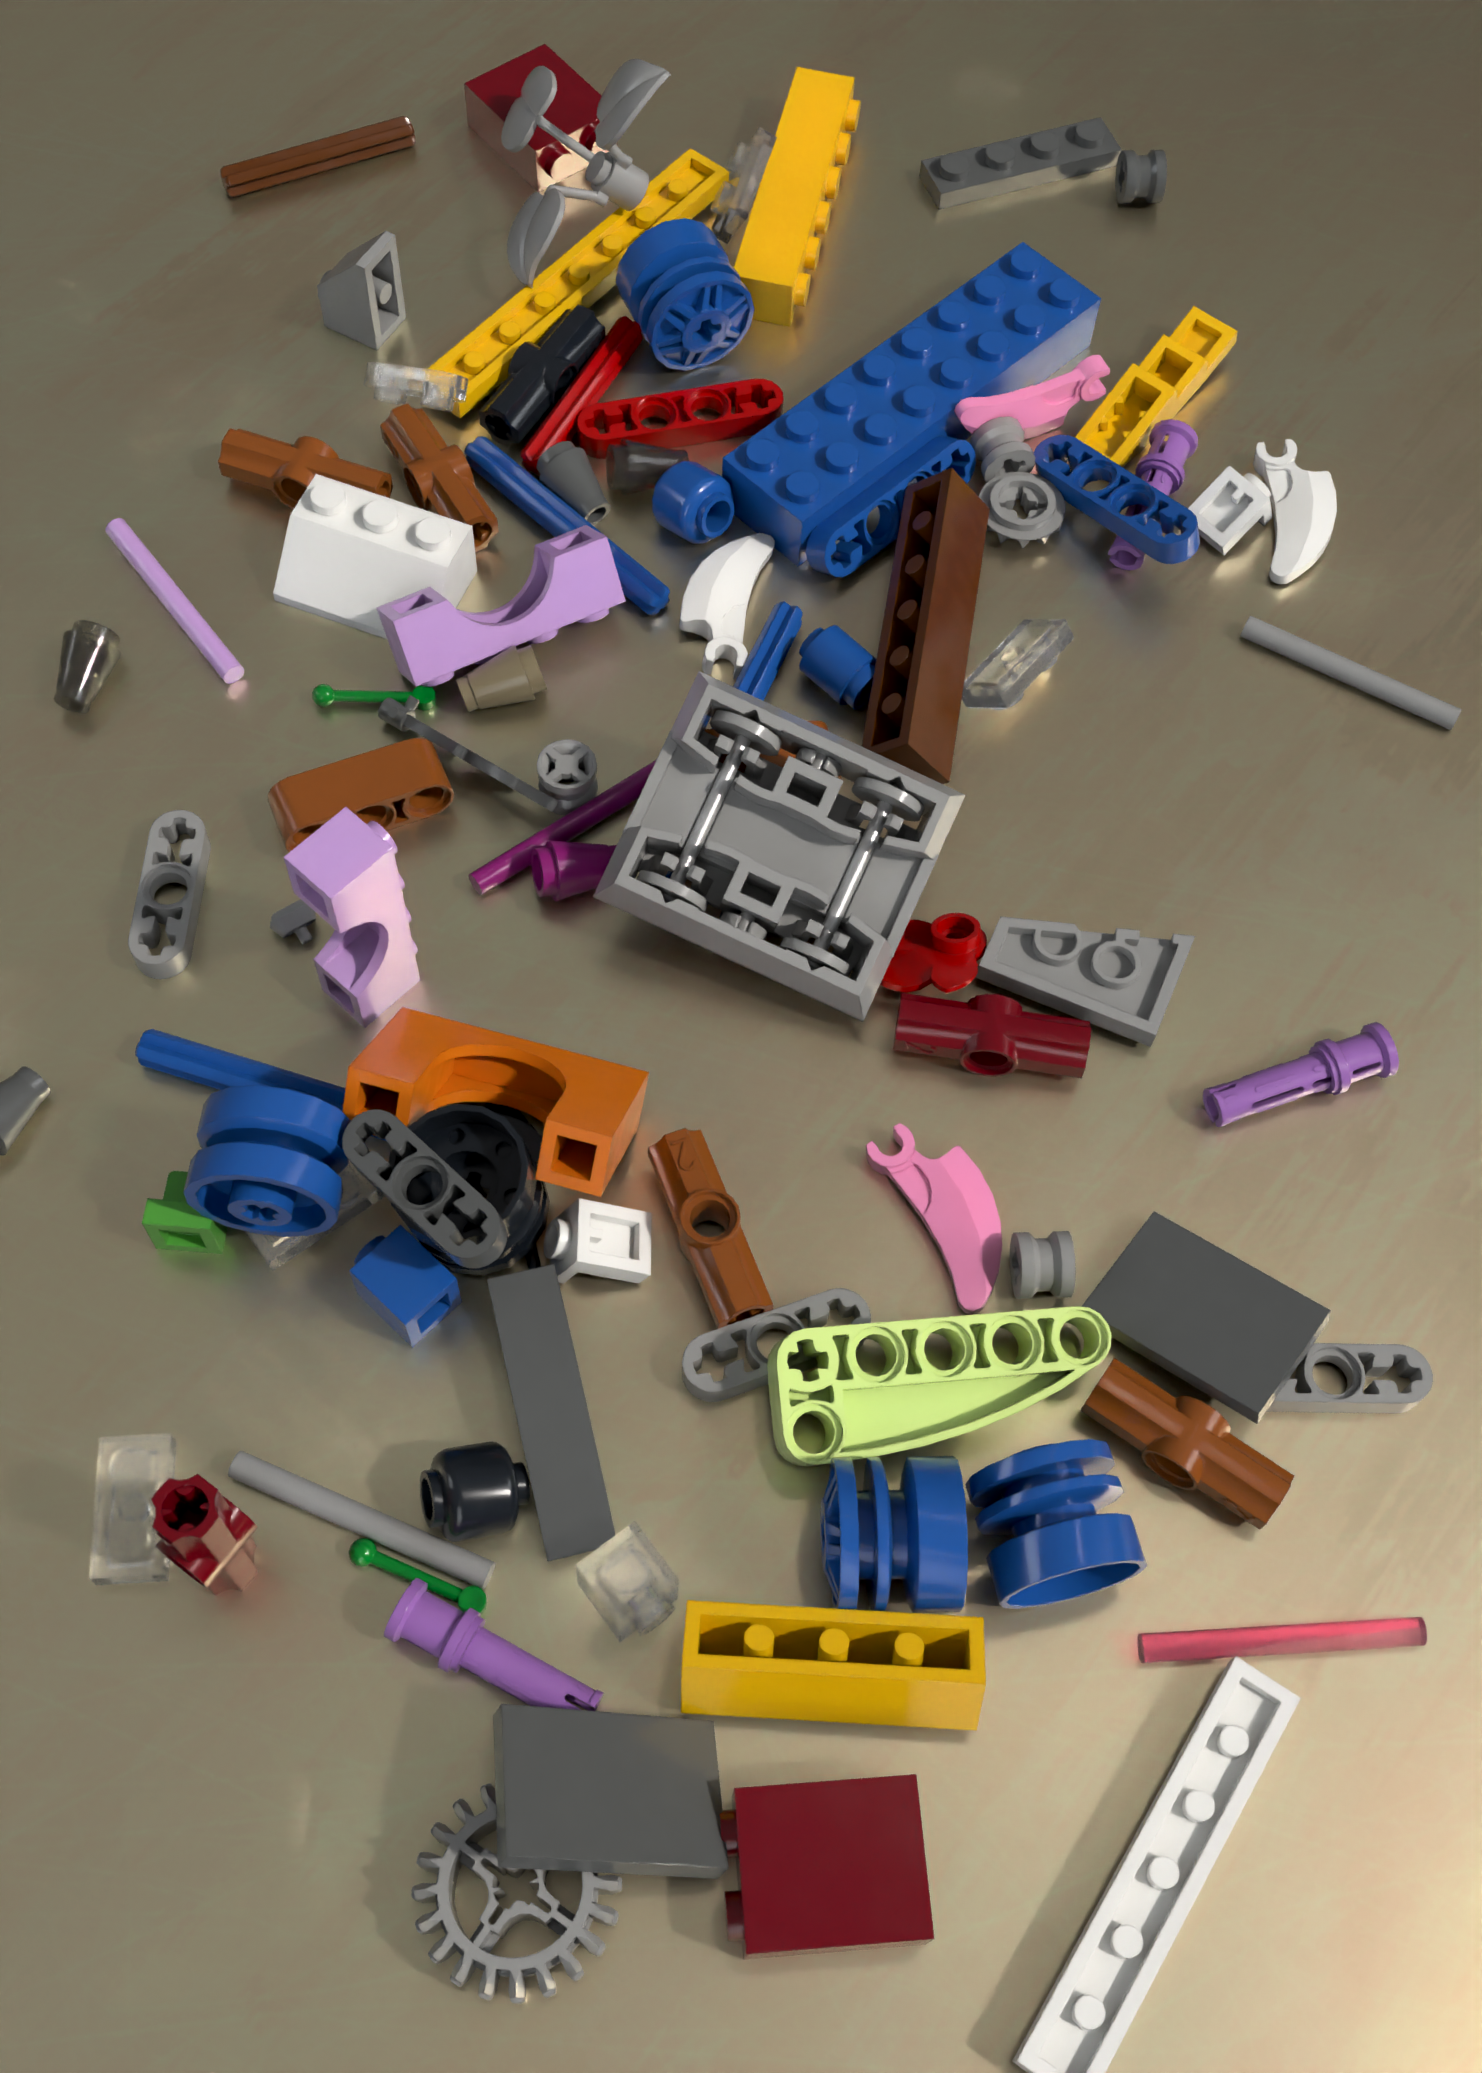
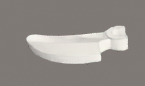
M1285 439L1281 457L1270 456L1266 451L1265 443L1258 442L1253 460L1254 469L1259 475L1264 477L1266 486L1271 492L1269 498L1273 510L1275 549L1269 576L1270 580L1276 584L1289 583L1313 566L1323 554L1330 541L1337 513L1336 490L1330 472L1306 471L1299 468L1295 463L1298 449L1292 439Z
M757 533L727 543L704 559L689 580L682 600L679 628L683 631L701 635L709 642L705 647L702 661V669L705 674L711 675L714 661L724 658L731 661L734 665L733 679H737L748 658L746 647L743 645L746 610L757 577L773 554L775 540L770 535Z

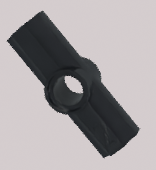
M577 305L572 310L567 309L537 344L528 341L519 346L510 362L507 379L479 410L480 425L487 430L492 440L506 447H509L511 443H519L550 406L554 407L605 338V326L597 320L592 310L581 305Z

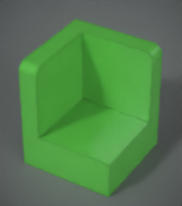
M170 1172L163 1199L147 1198L142 1225L155 1248L223 1254L228 1227L202 1216L187 1204L184 1187L188 1172Z

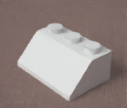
M316 474L290 514L273 591L274 600L387 639L377 611L379 606L427 587L437 591L455 608L458 606L477 572L473 527Z

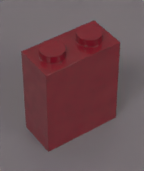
M546 44L464 83L468 126L536 192H540L549 185H554L587 168L589 162L545 132L538 125L530 141L520 151L516 153L510 152L503 146L501 135L506 116L514 101L521 96L522 86L534 68L545 66L555 74L557 80L556 95L543 117L594 154L599 151L609 152L599 148L596 144L595 129L600 123L597 118V107L602 95Z
M916 1774L734 1788L732 1809L723 1810L720 1813L722 1841L726 1842L727 1857L736 1858L738 1890L724 1891L727 1940H742L743 1960L926 1945L934 1940Z

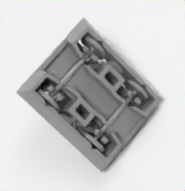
M699 671L593 897L863 1022L937 861L941 848L965 798V794ZM709 720L710 726L720 734L719 738L705 732ZM780 748L796 755L795 758L788 756L783 768L759 757L760 754L776 756ZM722 754H728L724 763L719 762ZM741 762L746 764L744 773L738 771ZM838 776L854 782L851 790L856 797L863 801L862 804L838 794L843 784V780L839 779ZM922 816L917 830L903 824L904 820L919 821ZM863 820L869 821L866 830L859 827ZM883 828H886L887 833L885 837H880ZM668 871L673 872L670 878L665 877ZM687 879L692 882L691 888L684 885ZM708 904L721 910L719 919L705 913ZM769 933L783 938L779 947L765 941ZM810 937L816 938L813 945L807 943ZM830 945L834 947L832 953L827 952Z

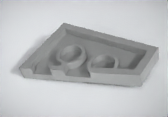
M1001 916L980 961L976 978L1081 1020L1090 1021L1091 1024L1151 1047L1195 936L1173 934L1171 940L1140 937V930L1116 928L1114 934L1080 931L1072 923Z

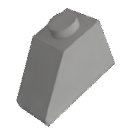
M388 231L379 234L348 252L332 270L327 271L323 275L320 283L317 285L324 326L375 350H378L406 319L396 238L394 234Z

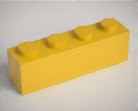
M687 1600L681 1667V1713L977 1731L986 1687L983 1617Z

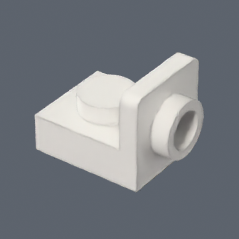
M1230 465L1188 507L1196 515L1199 535L1223 555L1257 521L1265 526L1273 518L1269 498L1271 492L1268 487L1252 473L1248 472L1243 477Z
M578 1198L549 1223L545 1233L544 1254L546 1258L550 1259V1265H555L558 1282L564 1284L579 1272L638 1284L651 1275L652 1213Z

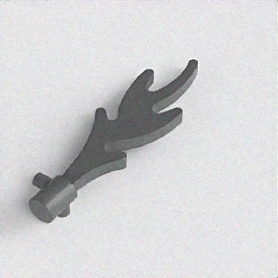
M410 695L405 705L393 698H386L381 703L378 709V717L403 732L411 729L551 812L554 811L558 804L557 800L415 719L416 714L414 711L420 700Z

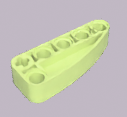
M1072 1306L815 1327L794 1331L778 1341L768 1355V1384L773 1438L776 1448L785 1460L794 1465L814 1466L829 1464L832 1458L850 1457L851 1460H860L923 1447L972 1432L1030 1407L1060 1391L1097 1366L1106 1358L1111 1348L1112 1335L1109 1325L1102 1315L1089 1307ZM1065 1323L1074 1325L1082 1333L1084 1347L1078 1358L1068 1355L1061 1346L1059 1340L1060 1331ZM998 1328L1008 1330L1017 1340L1019 1346L1018 1355L1012 1364L1001 1361L994 1353L992 1340ZM931 1333L943 1336L951 1345L952 1361L945 1370L935 1368L926 1359L924 1352L925 1341ZM862 1339H871L879 1343L884 1350L886 1363L882 1373L878 1376L865 1373L857 1363L856 1348ZM797 1345H802L805 1356L816 1357L818 1363L817 1369L807 1373L808 1381H803L801 1370L789 1369L787 1363L788 1357L799 1352ZM802 1414L815 1416L821 1421L825 1429V1442L821 1449L814 1454L800 1449L793 1436L794 1424Z

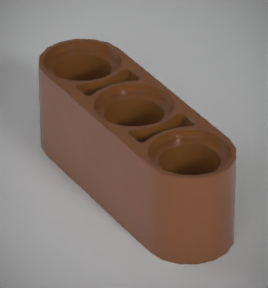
M412 738L289 776L280 780L270 789L267 800L285 848L290 852L345 807L366 824L370 821H375L386 831L441 813L453 801L454 792L432 742L425 738Z

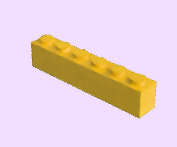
M801 67L796 68L733 267L751 294L754 305L752 320L790 327L796 305L805 307L810 286V274H806V270L816 269L821 246V238L816 236L817 233L825 235L827 232L831 213V203L827 202V199L836 200L841 178V168L837 167V165L846 166L851 143V134H848L847 131L856 132L861 101L853 99L855 77Z

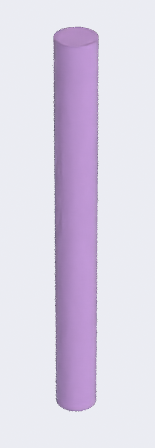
M122 518L110 521L105 529L106 534L225 683L232 684L238 681L244 674V668L126 521Z

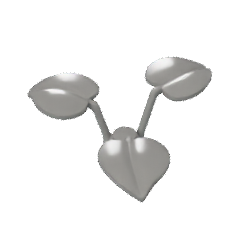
M641 59L628 60L619 67L604 90L597 107V118L600 123L595 129L596 144L599 148L609 152L599 151L596 154L543 117L557 92L555 74L545 66H538L527 76L521 89V96L514 101L506 116L501 135L503 146L510 152L516 153L520 151L530 141L538 125L545 132L589 162L586 170V180L591 182L592 190L551 184L547 187L544 195L535 192L526 200L511 226L507 241V255L510 267L523 284L533 288L536 268L552 242L563 218L565 197L594 201L602 207L606 206L608 200L626 211H632L642 201L648 188L649 175L632 164L633 159L623 153L616 143L657 89L671 76L664 68Z

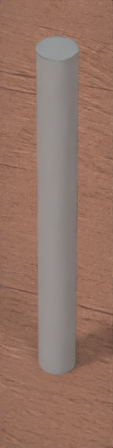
M1253 616L1249 617L1240 637L1449 730H1452L1462 709Z
M239 1451L229 1467L228 1477L476 1587L485 1589L491 1579L496 1565L494 1561L244 1451Z

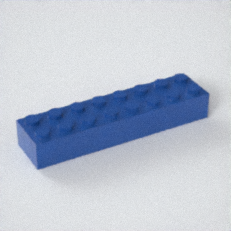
M1024 242L1020 243L724 456L722 461V477L730 483L733 490L734 515L756 533L770 535L775 540L774 548L799 567L807 561L806 546L809 536L821 522L932 439L938 436H948L966 440L973 435L965 429L955 414V407L961 400L968 397H989L1040 384L1088 348L1091 343L1101 298Z

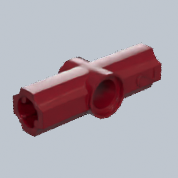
M901 993L893 1050L958 1059L966 1070L982 1076H1004L1012 1073L1015 1069H1023L1082 1079L1090 1048L1091 1028L1090 1021L1022 1011V1006L1017 1001L999 994L977 995L969 999L968 1002H960Z
M199 1474L183 1480L169 1478L151 1498L155 1506V1520L152 1527L157 1532V1535L162 1538L156 1544V1548L191 1578L215 1595L224 1590L235 1589L242 1591L258 1572L254 1564V1552L257 1546L251 1538L258 1529V1526Z

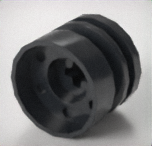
M453 1104L427 1112L411 1124L408 1128L482 1196L484 1194L487 1195L486 1200L494 1206L507 1229V1243L498 1259L482 1268H466L454 1262L391 1203V1206L422 1246L446 1268L456 1273L487 1275L510 1268L531 1252L546 1228L550 1200L545 1182L535 1179L537 1171L536 1162L532 1159L531 1153L522 1137L505 1117L483 1106ZM392 1150L388 1163L394 1170L402 1159ZM434 1172L418 1174L408 1184L406 1190L407 1200L416 1205L432 1202L442 1190V1177ZM456 1207L447 1216L464 1238L462 1243L469 1239L478 1245L485 1239L486 1234L481 1227L482 1223L478 1226L472 1225L459 1213Z

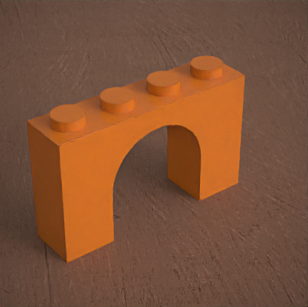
M402 1007L348 1066L342 1112L352 1120L360 1113L368 1110H384L396 1116L406 1127H409L427 1112L448 1104L485 1102L508 1106L530 1114L545 1124L535 1176L536 1180L601 1197L638 1130L649 1072Z

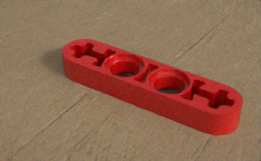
M748 379L596 403L583 409L577 418L578 445L590 457L609 459L755 435L783 414V392L773 381L767 379ZM731 407H735V414L731 413ZM702 408H710L719 412L721 416L711 421H704L698 419L693 413ZM655 416L668 421V424L660 429H650L641 424V421L645 418ZM627 423H631V430L626 431ZM598 429H604L606 433L599 434Z

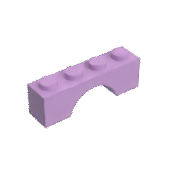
M585 525L536 544L534 547L532 569L525 585L512 600L497 609L476 613L456 609L437 591L427 587L379 606L377 611L399 672L415 686L431 687L449 681L453 678L455 670L473 663L482 665L513 645L517 646L524 642L528 644L542 643L554 638L561 627L576 621L579 623H589L602 619L609 614L610 607L623 603L626 600L607 536Z
M345 807L285 855L284 860L294 894L335 929L328 942L313 959L322 990L366 1028L420 981L415 957L418 949L411 937L409 922L412 919L405 907L402 889L405 888V884L398 873L395 854L398 852L396 843L380 824L375 821H370L366 824Z

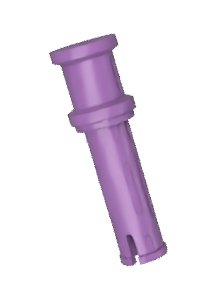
M1173 419L1161 420L1154 425L1149 435V443L1151 445L1149 452L1141 457L1135 469V476L1167 496L1173 494L1181 487L1185 478V471L1183 469L1185 461L1194 454L1198 446V436L1195 430L1188 424ZM1169 435L1168 440L1164 441L1165 436ZM1140 504L1131 505L1126 510L1125 516L1139 515L1145 512L1148 507ZM1117 535L1109 549L1108 555H1111L1110 561L1116 567L1130 571L1141 567L1144 562L1145 553Z
M1378 1022L1364 1025L1358 1035L1337 1042L1329 1038L1318 1041L1310 1048L1309 1054L1298 1059L1257 1071L1228 1083L1206 1088L1203 1091L1204 1106L1212 1123L1215 1122L1216 1127H1222L1243 1117L1275 1108L1312 1093L1323 1091L1327 1094L1338 1095L1347 1092L1350 1084L1374 1075L1380 1078L1395 1075L1399 1067L1398 1052L1387 1029Z
M415 1578L408 1586L387 1623L384 1631L385 1638L392 1642L403 1638L438 1658V1668L445 1672L453 1671L457 1673L462 1667L530 1706L581 1710L567 1702L571 1701L587 1711H596L604 1692L598 1689L594 1690L504 1638L483 1628L486 1620L481 1618V1613L477 1610L469 1608L463 1612L427 1592L428 1583L420 1578Z

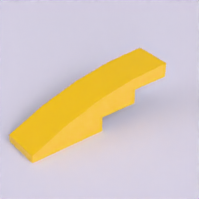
M1193 306L1170 337L1163 334L1139 366L1134 363L1131 364L1075 438L1121 467H1124L1149 444V435L1154 425L1161 420L1173 419L1235 345L1238 331Z

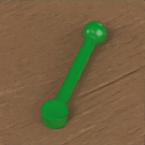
M320 684L312 692L313 701L321 707L330 706L333 702L382 703L386 698H393L399 703H406L410 695L420 700L417 709L422 711L432 709L436 703L434 689L423 685L417 686L413 692L333 690L327 684Z
M357 1539L349 1548V1558L356 1566L364 1567L372 1564L410 1582L415 1578H420L428 1583L427 1590L458 1603L459 1609L463 1612L473 1608L483 1614L486 1610V1594L479 1587L469 1586L465 1589L456 1587L377 1551L376 1545L370 1539Z

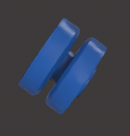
M262 1085L231 1086L211 1093L203 1104L197 1131V1138L202 1149L198 1150L190 1161L184 1187L187 1204L202 1216L224 1226L255 1234L292 1237L310 1236L328 1231L338 1221L343 1194L342 1178L338 1174L349 1163V1159L343 1150L342 1138L351 1120L339 1108L315 1096L287 1088Z

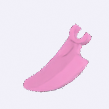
M1092 355L1082 360L1072 372L1005 394L989 397H968L961 400L956 405L954 411L965 429L971 434L981 425L992 419L1010 416L1017 419L1024 431V440L1040 436L1062 426L1069 409L1080 400L1094 401L1105 395L1106 388L1099 378L1109 375L1110 368L1100 355Z
M898 1123L893 1127V1137L902 1150L894 1156H887L880 1152L878 1146L871 1141L866 1144L867 1161L873 1170L887 1175L894 1182L920 1216L940 1249L952 1277L958 1306L964 1313L976 1314L987 1303L1000 1267L1002 1251L1001 1221L994 1196L980 1169L960 1146L953 1147L947 1154L939 1158L929 1159L915 1150L914 1137L908 1127Z

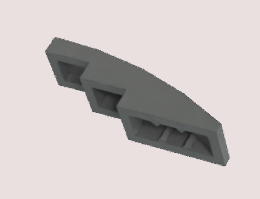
M551 1264L489 1278L487 1283L547 1562L617 1545L555 1265Z

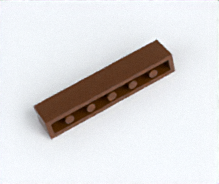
M953 468L906 487L862 740V747L941 784L950 782L990 511L989 507Z

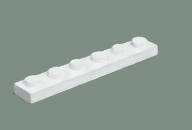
M1237 1656L1228 1662L1012 2061L1027 2073H1105L1297 1707L1301 1699L1299 1696Z

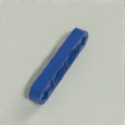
M1070 435L1049 437L1035 448V466L1038 476L1047 479L1055 485L1066 502L1154 560L1163 564L1181 563L1191 558L1198 551L1200 538L1197 518L1185 506ZM1098 480L1110 482L1102 490L1094 492L1083 490L1085 485ZM1140 504L1148 507L1145 512L1139 515L1125 516L1120 514L1124 508L1131 505Z
M938 436L932 439L821 522L811 532L807 541L806 556L811 568L830 576L845 577L897 539L905 491L912 478L915 477L917 482L945 469L953 468L966 483L971 480L976 465V455L972 445L966 440L948 436ZM877 506L880 514L879 523L876 529L869 534L866 526L867 517L870 511Z

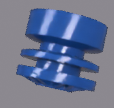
M687 218L664 221L640 235L628 247L618 264L616 284L620 296L633 319L639 323L642 335L649 342L654 356L668 368L686 371L703 368L722 359L741 342L751 326L754 314L751 294L746 285L741 281L738 272L730 265L728 256L715 234L702 222Z
M1088 1439L1036 1446L986 1466L973 1474L965 1485L970 1502L975 1507L985 1508L975 1518L978 1530L985 1535L1014 1536V1538L994 1548L986 1557L998 1602L1003 1608L1021 1609L1074 1599L1122 1583L1138 1575L1147 1567L1131 1516L1118 1513L1097 1514V1511L1115 1502L1124 1493L1118 1476L1106 1475L1115 1466L1110 1447L1106 1441Z
M954 1456L907 1457L901 1473L900 1490H889L881 1459L879 1457H868L865 1464L863 1490H856L855 1472L851 1458H832L829 1468V1481L824 1498L821 1501L820 1539L822 1567L831 1588L833 1608L856 1610L859 1580H866L871 1611H885L890 1595L891 1579H902L905 1596L912 1613L960 1612L964 1607L967 1590L968 1530L964 1486L958 1460Z

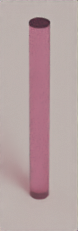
M1418 1616L1141 1633L1137 1637V1649L1141 1663L1223 1659L1234 1658L1235 1656L1239 1658L1415 1647L1426 1645L1427 1629L1423 1618Z

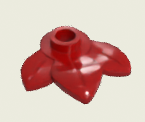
M964 913L944 914L936 918L932 923L915 919L909 920L880 985L890 990L906 993L919 991L930 984H933L934 987L945 993L964 988L976 977L978 973L977 961L983 957L987 948V937L981 929L979 921Z

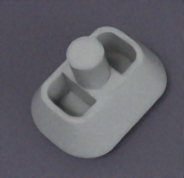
M300 899L274 913L271 916L270 929L282 938L296 933L300 942L304 945L313 939L307 926L316 921L315 911Z

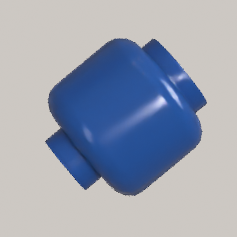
M681 461L669 467L658 479L652 496V510L656 521L665 529L692 544H704L722 535L730 526L734 516V494L730 483L719 474L697 462Z

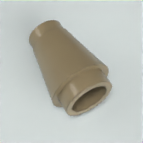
M513 645L468 672L466 676L456 679L468 712L479 708L481 710L536 700L534 694L547 690L531 645L518 650Z

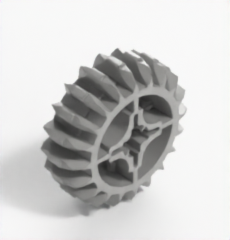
M488 1783L480 1788L481 1798L487 1808L484 1812L474 1816L469 1804L463 1799H459L453 1804L455 1814L464 1824L457 1834L440 1822L435 1823L432 1827L431 1834L439 1843L446 1846L447 1849L443 1857L431 1852L419 1853L417 1858L418 1866L427 1872L437 1874L436 1883H420L413 1886L412 1898L422 1903L436 1902L437 1910L422 1915L416 1920L415 1925L417 1931L422 1935L432 1934L441 1929L444 1930L446 1935L435 1943L428 1953L430 1959L435 1964L446 1961L457 1951L462 1956L453 1968L450 1976L451 1982L455 1985L462 1987L469 1981L475 1969L479 1968L484 1971L479 1983L478 1995L480 1998L488 2001L492 2000L497 1991L500 1976L509 1977L510 2001L514 2004H522L526 1997L525 1977L537 1975L539 1989L545 1998H549L556 1994V1983L550 1973L551 1968L562 1962L566 1973L573 1981L576 1982L584 1976L581 1964L572 1955L580 1944L595 1956L600 1957L606 1949L605 1943L588 1930L593 1921L605 1926H615L617 1924L618 1911L610 1906L597 1903L598 1895H613L621 1892L622 1878L615 1875L598 1876L597 1872H582L581 1900L576 1915H574L547 1891L546 1876L549 1870L533 1869L538 1878L529 1883L533 1890H538L537 1897L540 1903L551 1911L544 1912L531 1902L528 1905L520 1900L515 1901L509 1909L505 1908L503 1910L498 1900L507 1895L502 1888H498L500 1882L496 1876L486 1868L490 1866L503 1876L508 1873L514 1878L522 1876L526 1869L498 1867L497 1854L477 1844L485 1836L497 1830L495 1789L492 1784ZM462 1864L483 1880L488 1888V1903L479 1918L481 1923L470 1940L459 1922L455 1905L456 1882ZM522 1921H536L561 1936L549 1947L532 1955L508 1958L490 1954L499 1938L503 1939L515 1924Z

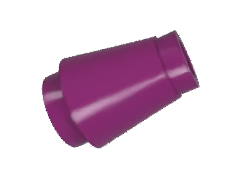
M548 840L545 847L534 848L531 854V868L538 896H552L554 901H559L596 889L617 845L608 846L606 844Z

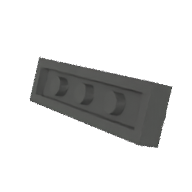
M1099 117L921 160L919 177L938 210L1115 167L1117 166V160L1122 149L1102 118Z

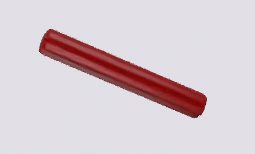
M627 316L620 317L521 451V458L523 459L521 465L526 471H532L537 476H540L536 466L541 455L553 445L572 439L578 430L577 418L580 412L587 406L598 403L643 340L639 323L632 321Z

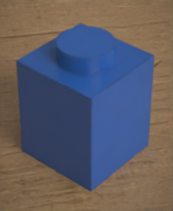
M401 1224L386 1238L381 1235L369 1241L358 1253L354 1266L349 1270L357 1294L412 1348L462 1303L457 1278Z

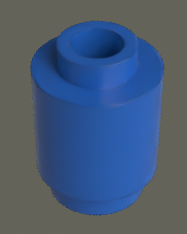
M837 625L830 626L825 630L817 628L810 633L799 650V654L802 656L799 664L800 671L839 705L844 706L848 704L854 710H859L866 706L870 699L876 658Z

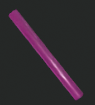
M656 760L470 873L468 877L474 889L480 895L485 894L530 866L531 854L534 848L545 847L548 840L569 842L637 800Z

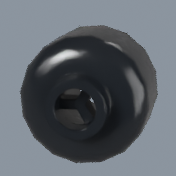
M493 1441L444 1449L435 1455L430 1470L422 1471L420 1476V1499L425 1521L429 1528L438 1527L442 1535L451 1542L494 1536L511 1530L515 1525L519 1506L528 1504L530 1498L529 1479L524 1464L522 1462L513 1463L507 1450L499 1443Z

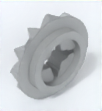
M1028 472L1004 473L989 480L979 494V498L990 509L987 531H995L998 534L1000 544L1010 538L1018 540L1023 549L1030 540L1045 544L1052 533L1060 531L1066 511L1064 498L1055 485L1041 476ZM1017 499H1020V505L1023 506L1024 512L1028 514L1026 519L1017 517L1016 511L1013 510Z

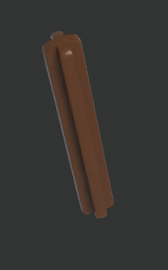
M400 116L226 165L220 169V175L228 196L236 198L413 147L416 143L415 132L408 117Z

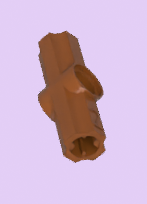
M407 403L392 409L389 417L380 425L382 439L403 469L407 488L416 506L420 509L430 510L432 513L471 525L473 527L475 553L487 548L489 541L499 533L498 520L476 489L471 468L462 450L455 444L447 446L422 408L416 409Z
M230 428L221 442V454L218 460L221 475L272 490L280 502L291 509L295 508L316 474L387 498L391 496L393 483L390 473L339 459L337 453L328 444L315 437H299L294 444H289L246 430Z
M683 1128L665 1134L657 1143L648 1147V1157L678 1229L681 1252L692 1264L717 1329L773 1310L772 1300L740 1225L739 1206L733 1197L726 1192L701 1129L688 1130ZM710 1220L721 1224L725 1228V1232L716 1237H705L695 1232L693 1227L702 1221Z
M1116 1358L1112 1360L1080 1410L1142 1451L1144 1463L1160 1478L1182 1489H1199L1259 1530L1267 1524L1291 1487L1294 1475L1230 1434L1231 1427L1228 1421L1214 1408L1189 1396L1175 1398Z

